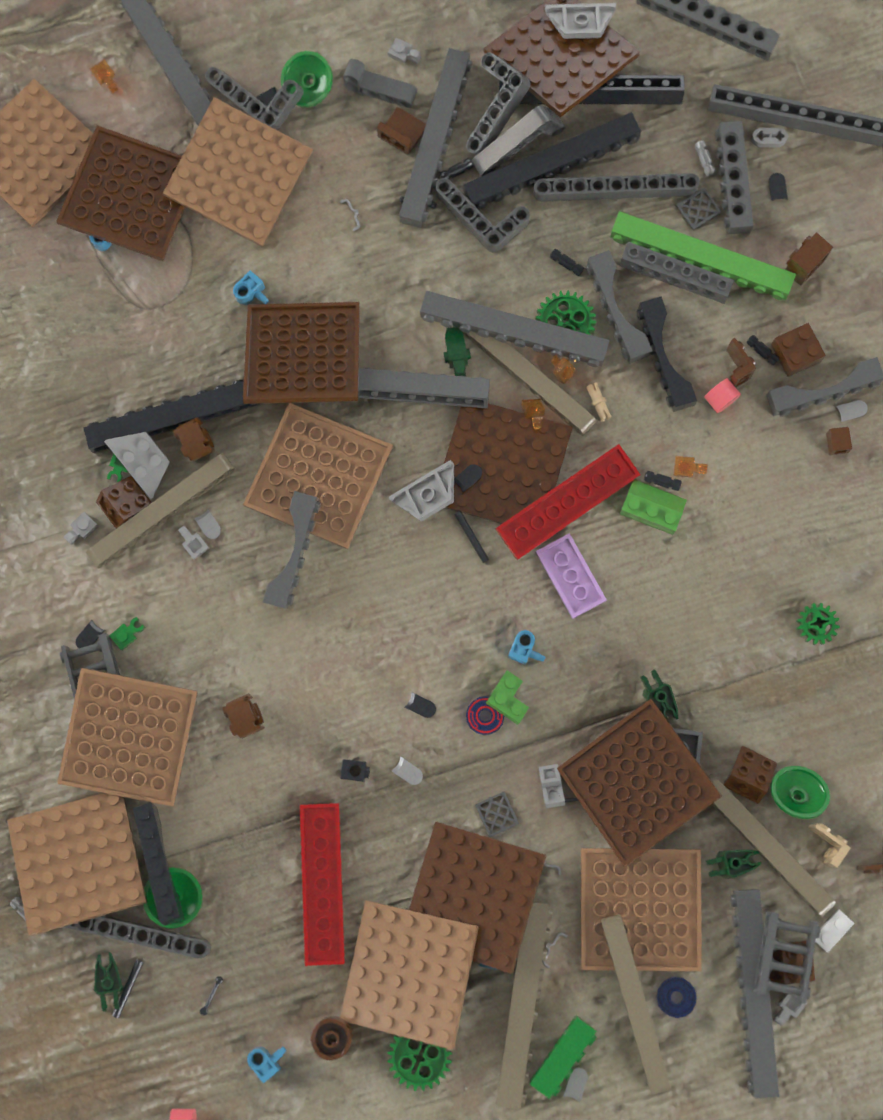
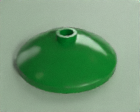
M302 51L293 55L285 63L281 72L280 83L282 86L287 80L297 82L303 88V95L296 105L299 107H313L321 103L329 94L333 83V73L330 64L322 55L313 51ZM313 79V83L310 85L309 81ZM295 86L290 89V94L295 92Z
M802 766L785 767L775 774L771 782V795L774 802L783 812L792 817L813 819L820 816L829 805L830 791L826 782L819 774L809 768Z
M173 867L169 869L180 899L185 920L167 926L160 923L150 879L144 888L147 903L143 905L147 915L154 923L165 928H178L190 923L199 913L203 901L202 888L197 878L185 869Z

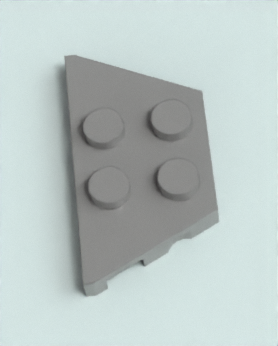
M616 3L545 5V13L564 39L601 38L616 10Z
M147 432L105 440L104 442L149 498L152 499L170 463L169 459Z
M449 460L388 498L418 520H425L454 502V463Z

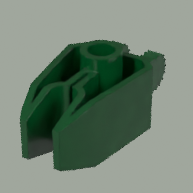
M447 328L445 333L447 352H443L445 363H449V368L454 369L455 376H466L465 366H468V360L471 359L470 348L466 349L464 334L459 328Z
M655 669L651 671V675L656 682L654 685L650 686L647 677L641 676L640 679L645 687L642 694L646 701L652 699L666 719V711L669 709L673 718L677 720L678 707L671 685L663 682Z
M755 850L719 851L716 858L706 860V865L718 863L719 870L709 872V877L720 875L724 879H731L755 870L762 862L750 863L745 860H749L750 856L760 853Z
M108 952V967H103L101 954H98L95 964L94 992L101 999L102 1012L107 1011L106 996L113 995L115 1010L120 1009L118 994L123 990L118 967L111 952Z

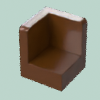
M849 427L832 428L827 431L829 455L845 454L852 450Z

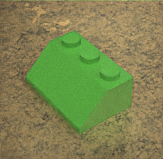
M634 479L620 515L673 535L687 500Z

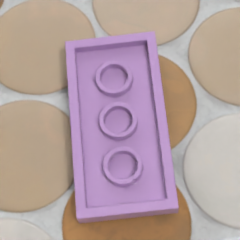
M570 533L536 551L538 558L572 619L607 601Z

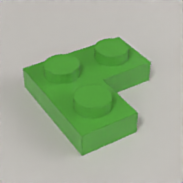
M507 670L486 701V704L518 725L529 707L513 697L523 681Z

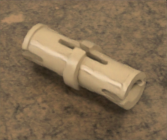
M593 383V386L592 384L588 385L586 389L593 401L591 404L596 408L600 421L603 422L605 421L604 419H610L612 416L605 403L606 398L602 396L598 387V383Z

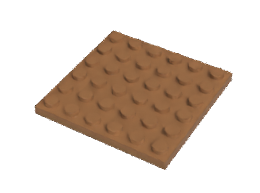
M35 79L0 110V197L32 227L68 194L93 136V133Z
M214 97L169 180L163 195L263 247L313 149Z
M289 403L243 506L295 527L289 510L294 491L319 498L318 502H321L318 514L315 513L314 530L309 534L349 549L393 449V445Z
M81 668L57 784L174 807L198 691Z
M102 793L7 820L28 935L33 936L147 903L125 797Z
M581 848V970H615L601 919L620 914L637 971H702L701 849H649L625 867L612 848Z
M365 900L340 1018L348 1023L454 1049L479 926Z

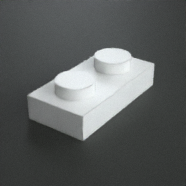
M837 909L820 928V936L816 939V943L828 953L854 923L841 910Z

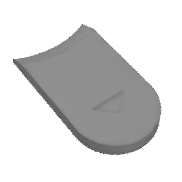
M861 400L836 406L841 415V422L862 417L868 410L866 403Z
M208 509L201 516L194 518L207 538L216 539L220 536L221 528Z
M402 757L398 765L391 770L411 785L419 784L423 778L421 770Z
M575 1068L568 1079L563 1097H572L580 1102L588 1076L584 1069Z

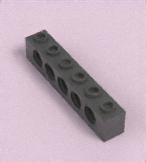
M742 121L720 122L718 129L715 130V139L719 141L717 158L721 160L719 175H722L723 179L720 189L721 193H724L722 208L723 211L726 210L724 227L728 228V234L750 233L753 228L743 123ZM726 141H731L734 145H728ZM728 158H733L736 162H729ZM729 176H736L737 180H732ZM731 193H737L739 197L735 198ZM737 210L741 215H735L733 211Z
M627 242L619 265L725 304L734 282L730 278Z

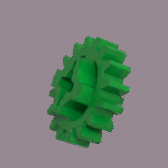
M812 603L811 609L808 606L804 607L805 612L801 611L799 613L802 618L796 620L797 623H800V626L796 629L802 630L800 637L806 636L805 642L813 640V645H816L818 641L823 645L825 644V639L828 642L832 641L831 636H837L834 630L840 628L839 625L835 624V622L839 621V618H834L833 616L836 611L830 612V606L823 608V603H820L818 607H816L815 603ZM811 613V619L806 623V618ZM816 621L824 623L820 627L812 625ZM830 625V629L828 633L825 635V629L827 626Z

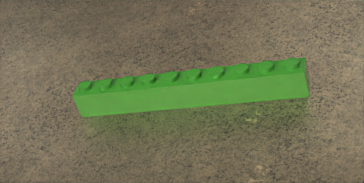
M620 211L611 231L610 238L617 243L627 244V242L639 245L730 278L740 287L753 288L755 292L767 293L777 300H786L796 276L795 273Z

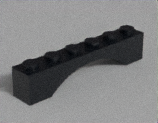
M662 296L640 302L637 316L639 321L642 320L644 324L642 330L649 339L652 349L651 355H654L656 360L654 366L656 372H660L662 378L660 379L661 387L663 390L666 389L668 407H672L673 412L695 406L697 399L692 384L675 371L664 351L662 331L667 311Z
M152 802L135 807L133 812L159 921L165 926L183 921L185 919L180 899L167 862L158 809Z

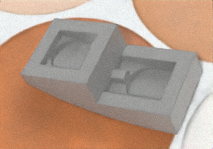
M558 764L538 767L546 808L565 805L560 773L557 770Z

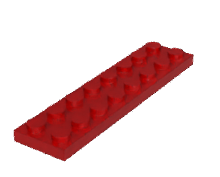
M618 444L502 523L495 530L516 560H518L641 474L620 444Z
M340 803L300 805L305 966L345 964Z

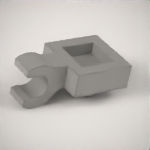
M395 38L388 51L389 57L405 63L406 59L418 64L421 60V56H419L421 52L412 49V44Z
M83 512L70 524L74 529L69 531L64 538L72 545L80 536L86 539L98 525Z
M185 526L178 530L186 540L182 545L194 560L209 549L198 533L192 536Z
M786 993L778 1004L782 1010L773 1020L783 1026L790 1015L796 1018L806 1004L797 1002V995Z

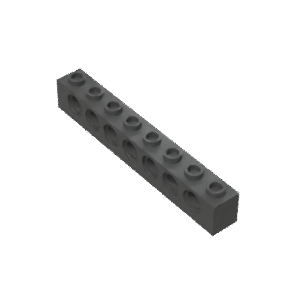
M636 0L638 5L766 61L769 60L780 36L773 29H767L755 21L746 20L739 14L730 13L723 7L714 6L707 0Z

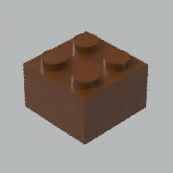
M817 232L812 237L809 235L802 242L799 250L795 249L789 256V260L786 262L788 266L785 270L795 273L794 280L802 286L827 259L833 246Z
M809 322L774 338L771 343L775 354L780 358L779 362L787 377L822 362L826 356Z

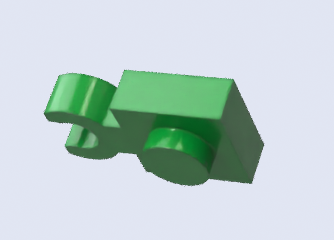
M113 454L109 466L114 467V469L108 473L107 479L111 480L112 476L116 474L118 476L117 482L123 480L122 471L128 473V470L116 455Z
M137 617L131 620L130 626L127 627L123 623L109 635L121 651L137 639L134 635L136 632L140 633L146 628L144 625H141L139 628L135 627V623L139 621Z

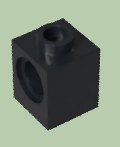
M343 759L340 779L365 782V778L369 779L370 767H367V762ZM353 766L361 768L359 776L354 777L351 775L350 771Z

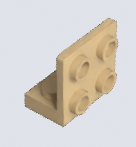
M822 823L820 825L810 824L808 829L834 846L829 848L824 854L825 860L823 863L828 867L838 868L851 849L846 845L848 841L839 835L837 837L830 833L831 829Z

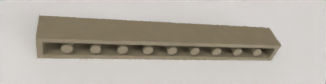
M533 901L517 957L496 1098V1106L520 1110L521 1105H525L526 1092H523L524 1084H528L529 1072L526 1071L527 1063L531 1064L532 1051H529L530 1042L534 1043L535 1030H532L533 1022H537L538 1010H535L536 1001L540 1002L541 990L538 989V983L543 981L544 969H541V962L546 961L547 949H544V942L549 940L550 929H547V921H551L553 909L549 908L550 904Z

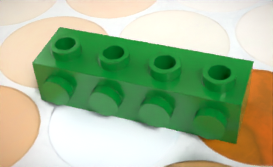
M575 1015L532 1076L529 1084L548 1099L552 1095L556 1097L562 1088L560 1084L563 1079L568 1080L573 1073L572 1067L575 1062L579 1063L585 1055L584 1049L587 1045L591 1046L596 1040V1029Z

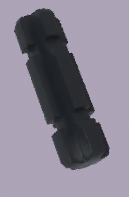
M467 158L463 160V163L459 162L448 168V171L440 172V178L450 180L451 177L455 178L466 172V169H472L474 167L472 159Z
M558 249L552 251L551 259L558 261L560 265L569 271L572 270L577 276L582 274L584 271L582 265L576 264V261L567 255H562Z
M752 335L746 343L751 348L754 347V350L764 359H768V363L772 366L775 365L780 359L779 356L775 353L773 354L769 347L762 341L759 342L755 335Z
M647 471L644 477L645 482H654L655 485L665 488L672 487L671 489L679 491L682 484L681 480H672V477L658 473L655 475L651 471Z

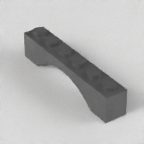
M610 250L589 257L586 270L588 275H592L594 279L593 286L595 291L600 293V303L602 308L608 312V322L610 326H614L616 331L614 332L615 339L622 345L621 352L623 358L628 359L629 364L649 357L652 349L645 333L628 323L616 305L613 294V277L616 264Z
M875 357L859 362L846 379L829 388L804 390L786 385L770 390L766 397L773 416L780 415V417H784L796 409L803 411L808 409L809 405L816 404V406H819L831 398L838 400L845 397L844 394L850 392L854 395L862 392V389L869 387V389L876 388L883 381V371L878 358Z
M294 491L289 508L295 526L293 553L284 570L268 583L263 603L284 609L292 606L294 601L293 589L298 586L300 576H297L299 568L302 569L305 562L303 554L310 545L308 536L315 527L314 515L315 513L318 514L321 502H318L319 498Z

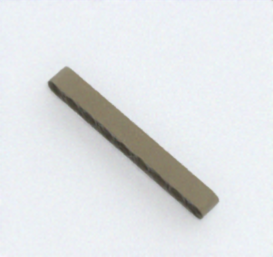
M472 331L469 333L463 332L466 337L569 426H572L580 435H585L595 424V418L509 343L499 342L491 336L487 338L481 337Z
M224 453L217 455L89 548L86 554L97 569L102 568L229 476L235 470L234 466Z
M710 774L708 777L722 795L712 805L756 851H759L760 855L820 917H823L836 905L834 899L713 774Z
M618 914L601 919L651 1095L671 1090L621 915Z

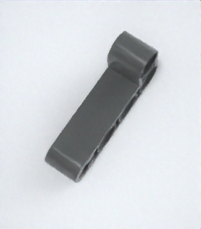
M356 59L349 60L343 76L344 86L348 90L406 108L412 107L418 90L412 84L366 71L365 65Z

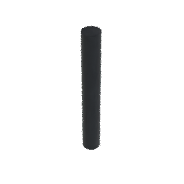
M458 511L454 515L482 563L489 561L487 554L461 511Z
M136 959L119 998L120 1009H114L112 1014L115 1018H120L144 963L142 960Z

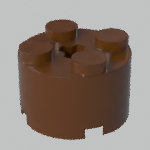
M198 417L173 430L176 439L180 440L183 445L180 447L183 455L188 457L190 461H196L215 451L210 434L207 429L201 428L200 425L203 422Z
M249 693L226 703V706L222 708L226 718L229 717L231 725H229L233 736L238 735L241 739L259 732L265 727L261 726L264 723L263 716L257 703L253 704L250 699L253 697Z
M329 1016L322 1019L314 1027L311 1034V1044L316 1055L330 1061L344 1056L353 1040L352 1028L347 1022L337 1016ZM333 1033L335 1034V1039H337V1041L334 1040L331 1043L329 1042L330 1038L327 1037V1035L330 1036Z

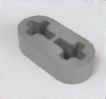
M758 128L754 131L751 140L756 147L778 148L785 145L788 134L782 128ZM758 134L762 135V141L759 140ZM777 135H780L781 141H778Z

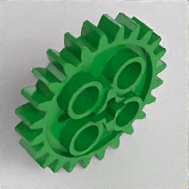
M567 290L566 295H563L562 291H560L559 296L552 293V299L546 297V303H540L542 309H537V314L539 315L535 317V320L544 323L555 320L557 322L556 326L591 335L590 333H594L595 330L592 326L596 325V321L592 319L596 317V314L591 313L594 309L593 306L587 307L589 300L583 302V295L577 298V292L571 296L569 290ZM565 305L568 310L561 311L558 307ZM582 316L584 320L578 322L574 317Z
M394 1035L393 1038L396 1043L390 1042V1046L394 1050L387 1052V1054L392 1056V1058L387 1060V1063H393L389 1071H396L393 1078L400 1077V1085L404 1081L407 1082L406 1089L410 1085H414V1091L417 1090L418 1086H421L422 1091H425V1085L433 1089V1082L440 1085L439 1077L446 1078L443 1071H450L446 1064L452 1063V1060L447 1058V1056L452 1055V1051H446L447 1048L427 1043L423 1053L425 1060H420L416 1073L412 1074V1069L417 1059L414 1055L420 1053L424 1042L420 1041V1046L414 1049L409 1045L410 1038ZM435 1046L439 1053L432 1057L428 1054L427 1049ZM405 1057L410 1058L412 1061V1065L408 1068L403 1067L401 1064V1060ZM428 1066L431 1069V1073L427 1076L422 1075L419 1071L420 1067Z

